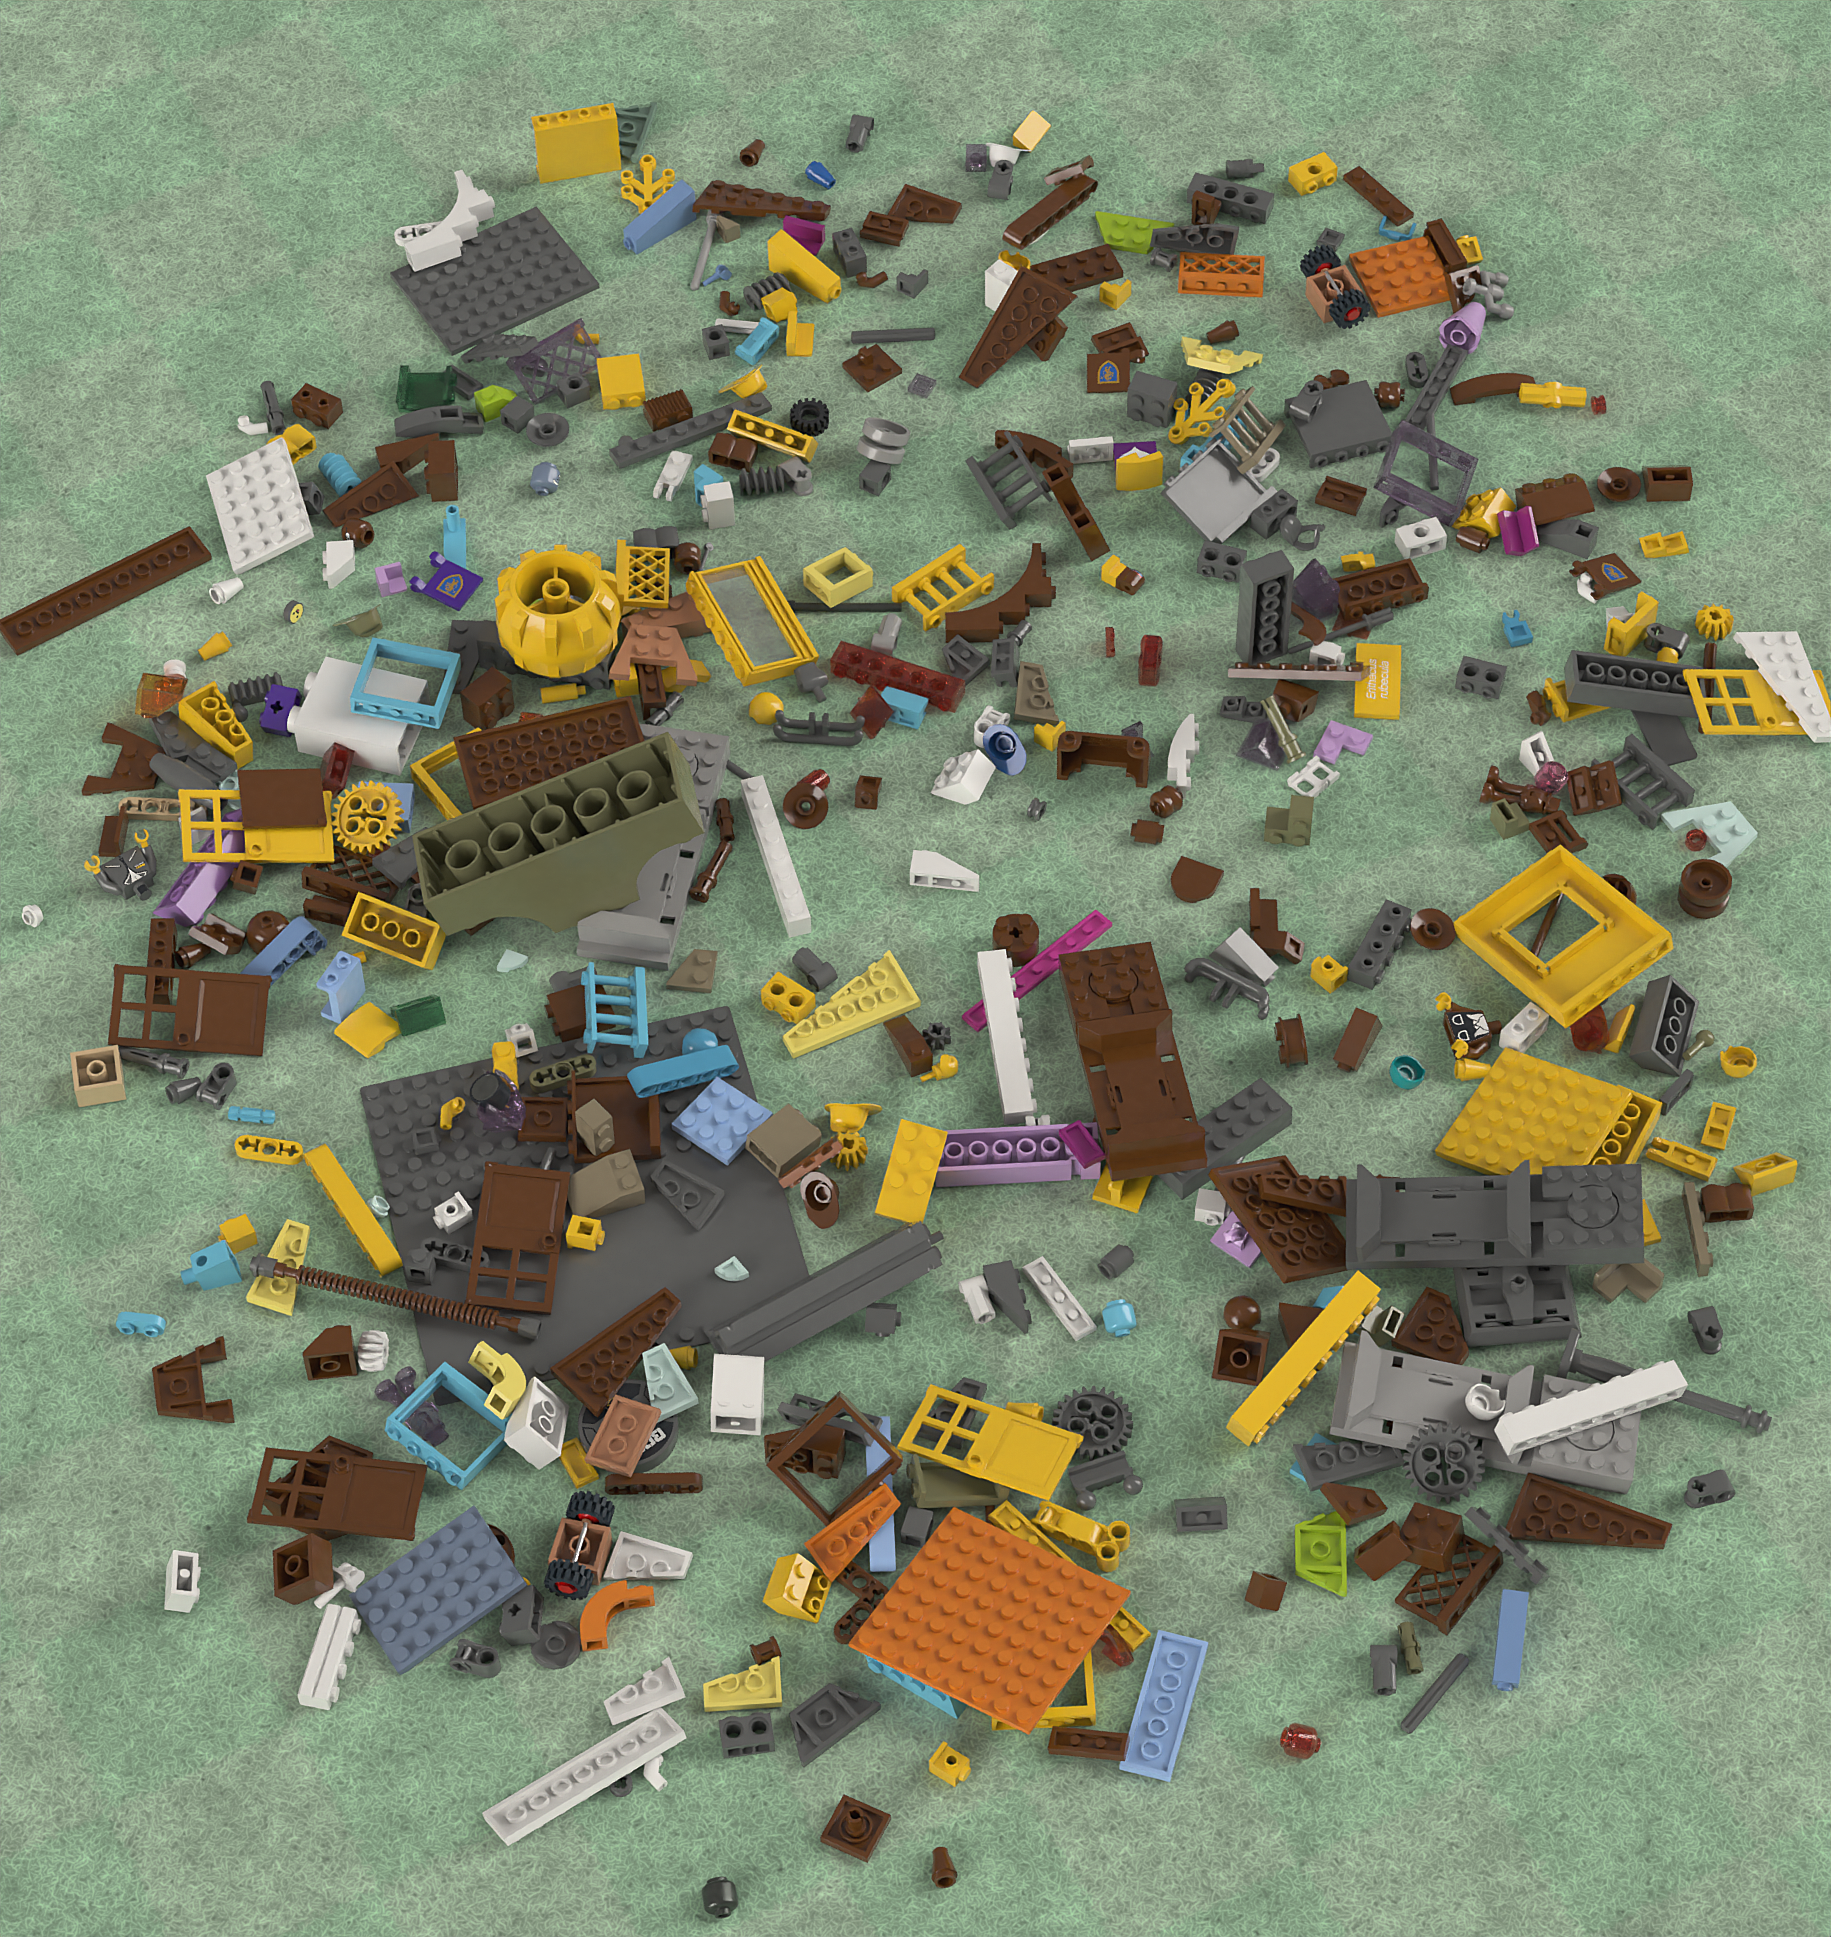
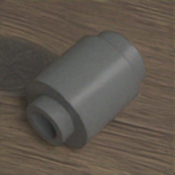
M1118 1244L1101 1258L1098 1269L1109 1280L1113 1277L1117 1278L1134 1263V1253L1128 1246Z

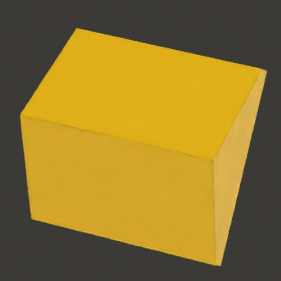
M1775 1152L1735 1166L1733 1169L1741 1183L1749 1185L1751 1196H1755L1793 1183L1798 1164L1797 1160Z

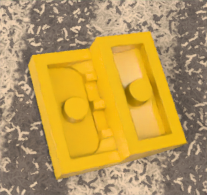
M1160 451L1139 458L1135 452L1116 459L1115 487L1117 490L1136 491L1162 485L1163 455Z
M368 1002L342 1021L334 1030V1034L366 1058H369L382 1051L385 1047V1042L398 1036L402 1032L403 1026L374 1004Z

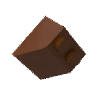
M336 1325L326 1328L303 1351L308 1381L358 1375L356 1348L351 1325Z

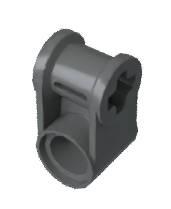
M1000 160L995 164L988 184L987 197L1009 200L1008 195L1011 194L1013 184V165L1010 161Z
M1316 380L1308 381L1292 401L1289 414L1310 423L1323 403L1321 396L1323 385Z
M1652 623L1647 628L1648 636L1644 639V647L1654 653H1658L1664 647L1672 648L1678 653L1679 660L1683 657L1690 638L1683 631L1672 629L1660 623Z
M226 1062L217 1064L207 1079L200 1085L196 1094V1100L207 1102L213 1105L214 1109L220 1110L237 1084L232 1065Z
M1709 1306L1688 1311V1322L1693 1326L1691 1330L1695 1334L1701 1350L1710 1355L1718 1353L1722 1347L1723 1329L1719 1323L1715 1308Z
M1720 1469L1690 1478L1687 1483V1491L1684 1494V1501L1691 1508H1701L1729 1501L1736 1493L1726 1471Z
M460 1639L458 1641V1650L454 1658H451L449 1665L454 1670L485 1678H493L500 1673L501 1664L495 1648L474 1643L468 1639ZM487 1661H493L490 1664H484Z

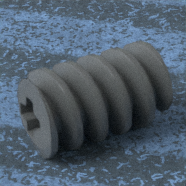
M776 272L773 276H767L766 279L759 280L758 283L755 282L751 286H745L743 294L747 304L754 310V305L758 309H762L761 298L782 287L791 292V288L787 278L782 273Z
M1203 368L1198 370L1193 383L1197 382L1204 388L1200 405L1216 390L1217 382L1224 379L1223 373ZM1188 391L1185 401L1191 409L1192 394Z
M768 466L766 473L762 467H759L758 473L755 472L754 468H750L749 474H747L745 468H742L739 475L741 496L745 489L748 495H751L753 489H755L757 495H760L761 488L764 489L766 494H769L770 488L773 489L774 493H777L778 488L781 487L784 493L783 471L780 466H776L775 472H773L771 466Z

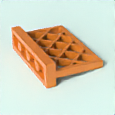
M1181 252L1178 293L1263 297L1265 256ZM1184 259H1193L1195 262L1189 264ZM1214 260L1216 263L1210 265L1207 261ZM1234 261L1238 264L1231 266L1228 262ZM1251 262L1260 263L1255 267L1249 265ZM1203 266L1205 269L1200 271L1197 267ZM1223 267L1226 270L1221 272L1218 270V268ZM1244 268L1247 271L1242 273L1239 269Z

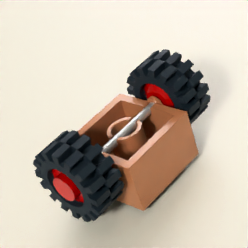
M1321 245L1320 248L1318 246L1314 247V251L1310 249L1308 251L1309 254H1305L1303 256L1304 259L1300 261V270L1306 277L1305 296L1323 323L1334 320L1337 326L1343 329L1347 327L1350 329L1352 325L1358 326V322H1363V317H1368V312L1371 310V306L1347 267L1345 265L1341 266V260L1332 247Z
M584 1491L575 1492L570 1498L566 1511L567 1517L561 1518L548 1559L549 1567L544 1580L545 1588H549L548 1591L551 1593L555 1592V1595L558 1597L562 1595L564 1599L570 1597L571 1600H576V1598L583 1600L589 1594L591 1585L599 1586L613 1543L610 1524L615 1506L612 1505L611 1501H607L605 1496L599 1497L600 1494L598 1493L593 1495L590 1491H587L586 1494Z

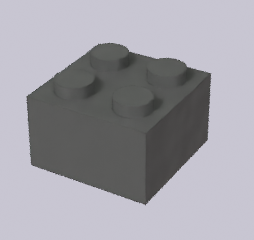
M1136 371L1128 387L1127 417L1135 421L1150 423L1155 427L1168 428L1176 410L1174 402L1177 399V382Z

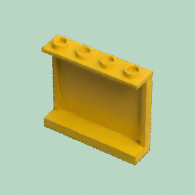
M613 103L531 117L537 156L536 169L540 184L622 170L618 121Z

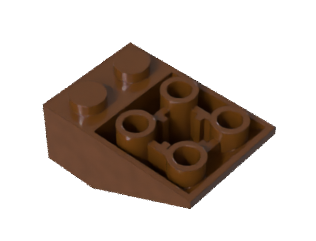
M824 1425L782 1465L800 1474L809 1472L817 1474L823 1479H838L846 1455L845 1429ZM798 1429L765 1435V1462Z

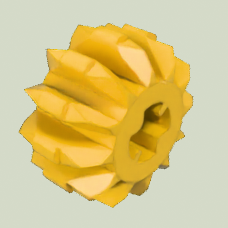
M1714 603L1710 607L1704 605L1702 610L1697 612L1695 628L1698 629L1699 635L1705 634L1706 640L1710 636L1714 638L1715 642L1718 636L1725 639L1727 634H1730L1732 631L1733 615H1730V609H1723V605L1719 607L1715 606Z
M849 1130L846 1131V1134L838 1131L837 1137L842 1142L843 1149L838 1155L829 1160L831 1163H836L837 1169L843 1165L847 1171L851 1165L857 1169L859 1163L864 1164L868 1154L866 1140L864 1137H860L858 1131L854 1134H850Z

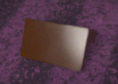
M126 806L120 807L119 816H105L98 851L99 857H117L123 854L129 824Z
M1250 888V937L1254 929L1278 931L1277 900L1260 899L1259 888Z
M314 895L313 899L306 898L303 903L305 918L345 927L353 907V903Z
M1393 1520L1355 1548L1354 1562L1373 1581H1376L1412 1554V1549L1400 1538V1527Z

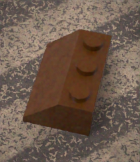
M1575 473L1565 474L1562 478L1558 479L1547 478L1537 484L1526 483L1522 487L1515 489L1517 511L1526 506H1531L1535 526L1595 512V507L1585 481Z

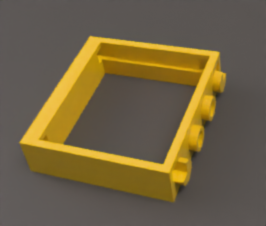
M478 727L470 731L469 733L478 732L482 730ZM454 741L410 765L412 779L447 821L463 814L430 777V774L458 759Z
M1091 1650L1083 1660L1087 1706L1049 1707L1034 1728L1095 1726L1096 1709ZM991 1717L992 1730L1016 1729Z

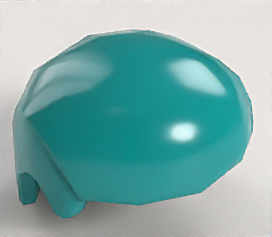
M1409 1055L1395 1057L1389 1069L1392 1082L1399 1088L1407 1090L1419 1086L1424 1080L1426 1073L1420 1062Z

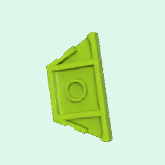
M1095 211V220L1098 222L1104 244H1108L1114 250L1147 255L1154 248L1150 246L1153 229L1174 227L1175 223Z
M1334 1511L1327 1515L1322 1513L1315 1516L1312 1520H1305L1296 1524L1294 1529L1295 1575L1342 1597H1347L1346 1523L1337 1511Z

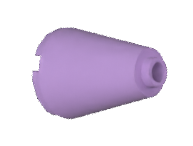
M1472 302L1445 319L1439 327V340L1443 347L1446 349L1447 345L1451 344L1468 350V354L1473 353L1480 342L1486 317L1485 308L1480 303Z

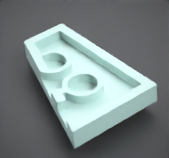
M665 1343L642 1353L650 1404L653 1407L659 1408L662 1412L657 1423L699 1404L698 1397Z

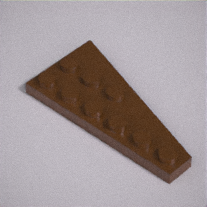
M664 1287L550 1368L551 1374L598 1418L643 1359L642 1353L652 1347L680 1310L681 1301Z
M1528 1472L1505 1529L1510 1533L1508 1537L1515 1540L1664 1550L1673 1524Z

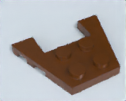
M107 722L102 735V742L121 745V752L111 778L87 775L82 788V795L90 796L93 793L109 794L112 791L122 790L129 792L155 789L159 776L150 768V761L157 753L166 755L163 747Z
M224 1336L215 1338V1342L204 1346L202 1344L196 1347L194 1352L183 1357L179 1355L152 1368L158 1415L235 1423L232 1399L206 1403L201 1364L227 1360Z

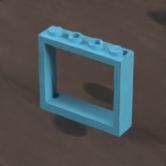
M372 637L350 696L351 712L440 729L461 670L460 654ZM376 657L446 669L447 672L435 706L363 693Z
M444 1362L387 1418L385 1432H387V1435L392 1440L398 1441L405 1446L410 1454L422 1459L431 1470L437 1471L444 1476L449 1484L463 1490L507 1445L504 1437L511 1415L503 1420L484 1406L488 1394L448 1363ZM441 1385L503 1432L465 1471L461 1470L402 1424Z

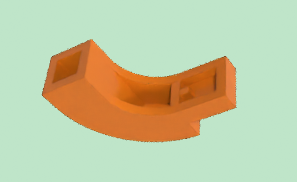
M627 1580L612 1583L598 1591L589 1600L581 1616L580 1636L582 1651L608 1649L607 1627L610 1620L619 1612L655 1606L653 1586L639 1585L628 1589Z

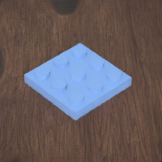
M716 1077L672 1123V1129L728 1166L745 1148L747 1135L773 1116V1113L719 1077Z

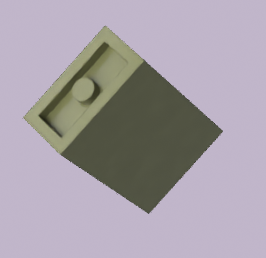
M912 1454L911 1462L906 1466L907 1478L911 1479L912 1482L911 1496L916 1499L918 1508L1001 1505L1008 1500L1010 1487L969 1475L937 1462L920 1463L918 1454Z

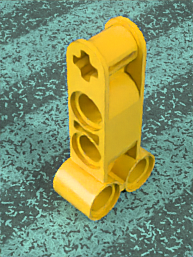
M1044 1500L1040 1502V1509L1035 1518L1031 1519L1030 1522L1043 1534L1058 1541L1064 1540L1063 1543L1095 1556L1098 1568L1104 1572H1112L1117 1569L1119 1565V1552L1127 1550L1130 1545V1527L1127 1523L1119 1520L1106 1526L1052 1502ZM1121 1535L1123 1538H1115L1114 1536ZM1105 1555H1110V1556H1112V1558H1108V1559H1107V1558H1104L1103 1556H1105Z

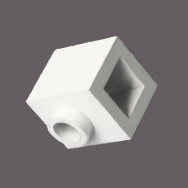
M1199 1188L1195 1207V1221H1201L1210 1226L1222 1225L1224 1218L1228 1217L1231 1212L1230 1206L1219 1191Z

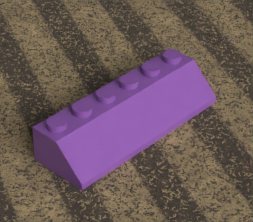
M241 808L226 813L221 822H242ZM214 830L197 853H215ZM221 830L222 853H245L244 830ZM189 862L153 911V914L162 918H174L175 923L183 927L199 924L204 918L203 913L215 903V896L218 892L226 888L228 885L227 880L232 875L234 867H239L240 862Z

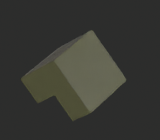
M1504 798L1492 803L1490 821L1503 840L1529 831L1530 822L1516 802L1509 805Z
M1376 1305L1368 1316L1363 1314L1364 1319L1355 1330V1333L1360 1335L1362 1330L1367 1331L1375 1344L1381 1347L1395 1338L1404 1313L1394 1306L1383 1310Z

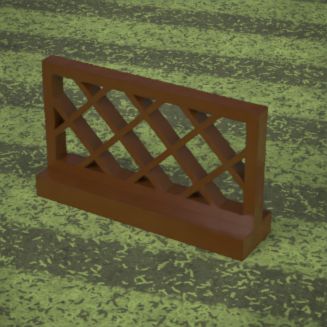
M333 845L334 853L338 854L339 857L334 858V863H312L310 867L305 866L301 872L303 889L353 904L358 892L391 903L400 890L380 871L368 872L367 868L373 866L372 857L354 853L351 850ZM355 859L359 861V864L348 866L346 861ZM342 863L344 866L343 868L332 870L330 865ZM327 867L328 871L323 872L317 869ZM363 870V875L353 877L351 873L354 871ZM347 873L349 878L344 879L338 877V875ZM382 876L384 877L385 881L374 884L372 880L374 878ZM368 880L370 885L365 886L358 882ZM387 887L390 889L389 893L379 890Z
M1464 1534L1461 1540L1463 1547L1457 1548L1454 1555L1465 1553L1467 1561L1453 1564L1451 1560L1446 1572L1451 1571L1453 1579L1438 1582L1437 1574L1444 1572L1421 1566L1395 1598V1603L1438 1626V1630L1448 1636L1503 1565V1552L1496 1545L1493 1544L1490 1548ZM1480 1551L1484 1555L1481 1559L1470 1561L1468 1552ZM1469 1568L1470 1573L1467 1577L1456 1579L1454 1570ZM1434 1575L1435 1583L1420 1585L1419 1580L1422 1576ZM1455 1586L1456 1591L1453 1595L1442 1597L1440 1588ZM1437 1589L1439 1598L1424 1600L1422 1592ZM1408 1594H1420L1421 1601L1410 1603L1404 1600ZM1441 1604L1442 1609L1437 1616L1426 1610L1427 1606Z

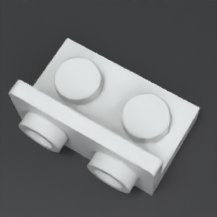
M1112 436L1069 440V445L1067 446L1069 461L1073 464L1113 460Z

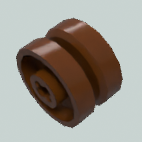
M1711 859L1694 860L1686 865L1681 873L1677 900L1680 907L1687 914L1695 918L1709 919L1722 914L1728 906L1732 887V876L1729 870L1723 864Z

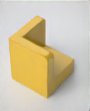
M1127 279L1121 286L1117 284L1111 285L1104 281L1100 285L1099 301L1117 310L1131 296L1132 281Z
M1060 721L1056 727L1048 723L1044 727L1036 724L1034 727V742L1053 752L1057 747L1059 736L1066 731V723Z

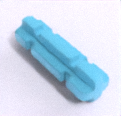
M231 1106L228 1111V1119L235 1121L241 1119L244 1122L254 1123L263 1121L264 1124H273L275 1121V1111L265 1109V1112H263L262 1109L247 1107L241 1109L237 1106Z

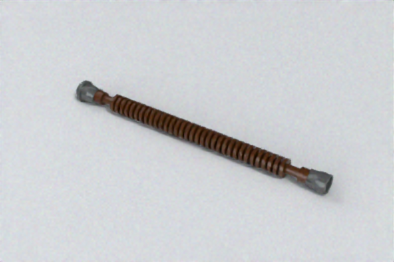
M258 1253L256 1257L253 1256L250 1263V1271H253L254 1277H259V1275L274 1278V1276L280 1278L285 1276L295 1278L296 1284L299 1285L302 1283L303 1286H314L316 1289H326L329 1292H338L342 1295H350L351 1297L375 1301L376 1303L381 1302L384 1305L387 1302L389 1306L393 1304V1307H398L399 1305V1308L402 1309L405 1307L406 1310H410L411 1308V1311L414 1312L417 1310L419 1313H429L432 1316H441L449 1320L454 1319L457 1322L460 1319L461 1323L466 1321V1324H471L472 1322L474 1326L478 1324L479 1327H483L484 1325V1328L488 1329L490 1327L491 1330H495L496 1326L508 1328V1331L518 1333V1336L534 1340L539 1338L542 1321L523 1316L521 1319L516 1317L509 1319L499 1316V1311L497 1310L493 1312V1309H488L487 1311V1308L484 1307L481 1309L480 1306H469L467 1303H457L454 1300H444L441 1297L438 1300L437 1296L432 1298V1295H427L426 1297L424 1293L420 1295V1292L414 1293L411 1290L408 1292L407 1289H396L394 1286H384L381 1283H372L371 1281L360 1280L356 1277H347V1275L341 1276L338 1273L335 1275L334 1272L329 1274V1271L325 1270L323 1272L321 1269L317 1271V1268L311 1269L308 1266L305 1268L304 1265H300L298 1269L287 1267L285 1263L278 1262V1259L266 1257L263 1253Z

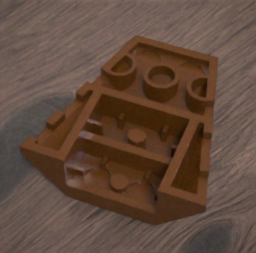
M330 1435L310 1451L373 1459V1452ZM298 1462L291 1467V1471L285 1477H280L275 1482L293 1484ZM307 1462L301 1485L325 1488L331 1464ZM267 1491L263 1505L272 1515L285 1517L291 1493ZM299 1494L294 1518L318 1520L323 1497ZM293 1528L305 1534L312 1533L327 1541L348 1535Z

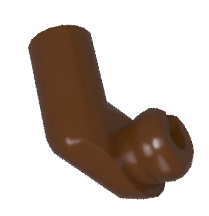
M720 292V310L729 316L737 315L740 305L738 303L734 305L735 301L730 303V292Z

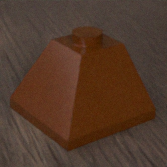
M1249 1328L1220 1329L1212 1378L1258 1386L1263 1378L1271 1332Z

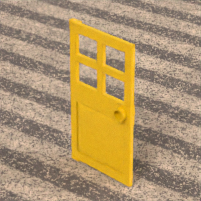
M1683 669V676L1685 682L1688 683L1704 734L1808 735L1798 723L1800 719L1795 712L1788 710L1785 706L1786 701L1784 698L1774 692L1758 670ZM1812 670L1831 717V702L1823 682L1822 671ZM1697 678H1715L1721 698H1703ZM1724 679H1742L1748 698H1730ZM1706 706H1724L1730 725H1712ZM1733 706H1751L1757 726L1739 725Z
M179 789L178 791L181 811L183 862H240L242 860L249 863H334L331 791H323L327 827L243 829L242 822H221L220 799H240L239 790ZM190 799H212L213 822H191ZM191 830H214L215 853H192ZM221 830H244L245 853H222Z
M930 1384L925 1398L901 1438L897 1449L911 1454H918L919 1457L949 1466L969 1475L984 1478L1049 1501L1076 1449H1079L1083 1442L1084 1436ZM937 1397L959 1404L949 1423L927 1416ZM967 1407L989 1414L979 1434L957 1426ZM922 1424L944 1431L934 1450L912 1443ZM952 1434L974 1441L963 1461L942 1454Z

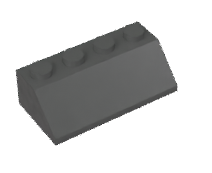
M1671 975L1648 982L1629 1057L1643 1069L1680 1077L1685 1060L1683 1053L1688 1049L1699 1001Z

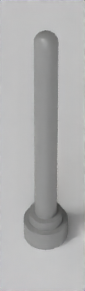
M711 210L708 211L706 217L708 228L690 286L693 291L699 288L717 228L716 218L719 215L724 217L723 212L711 214Z

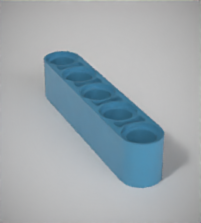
M722 1045L636 1067L627 1074V1078L637 1097L644 1098L711 1081L716 1077L729 1076L739 1069V1065L729 1046Z

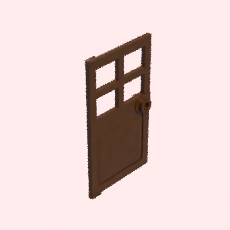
M114 965L113 976L115 978L108 1036L109 1046L118 1045L186 1052L263 1056L268 994L272 982L271 975L263 976ZM125 974L148 976L146 1003L122 1002ZM156 977L179 978L176 1006L153 1004ZM121 1010L145 1011L142 1039L119 1037ZM152 1012L175 1014L173 1041L150 1039Z
M486 1161L467 1295L464 1303L469 1304V1306L474 1305L475 1307L480 1306L551 1315L570 1172L498 1164V1162ZM482 1247L513 1251L510 1270L480 1267ZM520 1252L550 1255L548 1274L517 1271ZM478 1275L508 1279L506 1299L476 1295ZM516 1280L546 1283L544 1303L514 1300Z
M266 1447L252 1507L249 1509L247 1523L414 1541L415 1525L428 1465ZM274 1458L298 1461L293 1484L269 1482ZM307 1462L331 1464L325 1488L301 1485ZM267 1491L291 1493L285 1517L261 1514ZM299 1494L323 1497L318 1520L294 1518Z

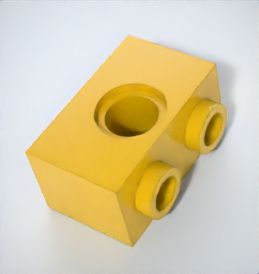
M1322 152L1290 166L1288 181L1301 196L1308 193L1311 194L1323 186H1330L1337 181L1338 167L1325 152Z

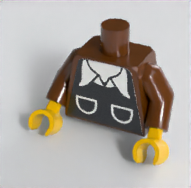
M1445 992L1440 993L1435 998L1439 1002L1436 1005L1437 1010L1443 1011L1445 1009L1446 1011L1444 1012L1443 1026L1455 1060L1462 1058L1478 1060L1491 1048L1492 1035L1501 1034L1502 1025L1500 1020L1487 1022L1482 1010L1460 1006L1452 1002L1451 997Z

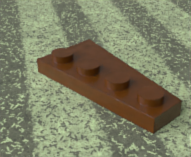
M1261 1174L1257 1180L1260 1199L1346 1217V1176L1330 1179L1329 1176L1320 1175L1318 1179H1309L1308 1175L1290 1178L1289 1175Z

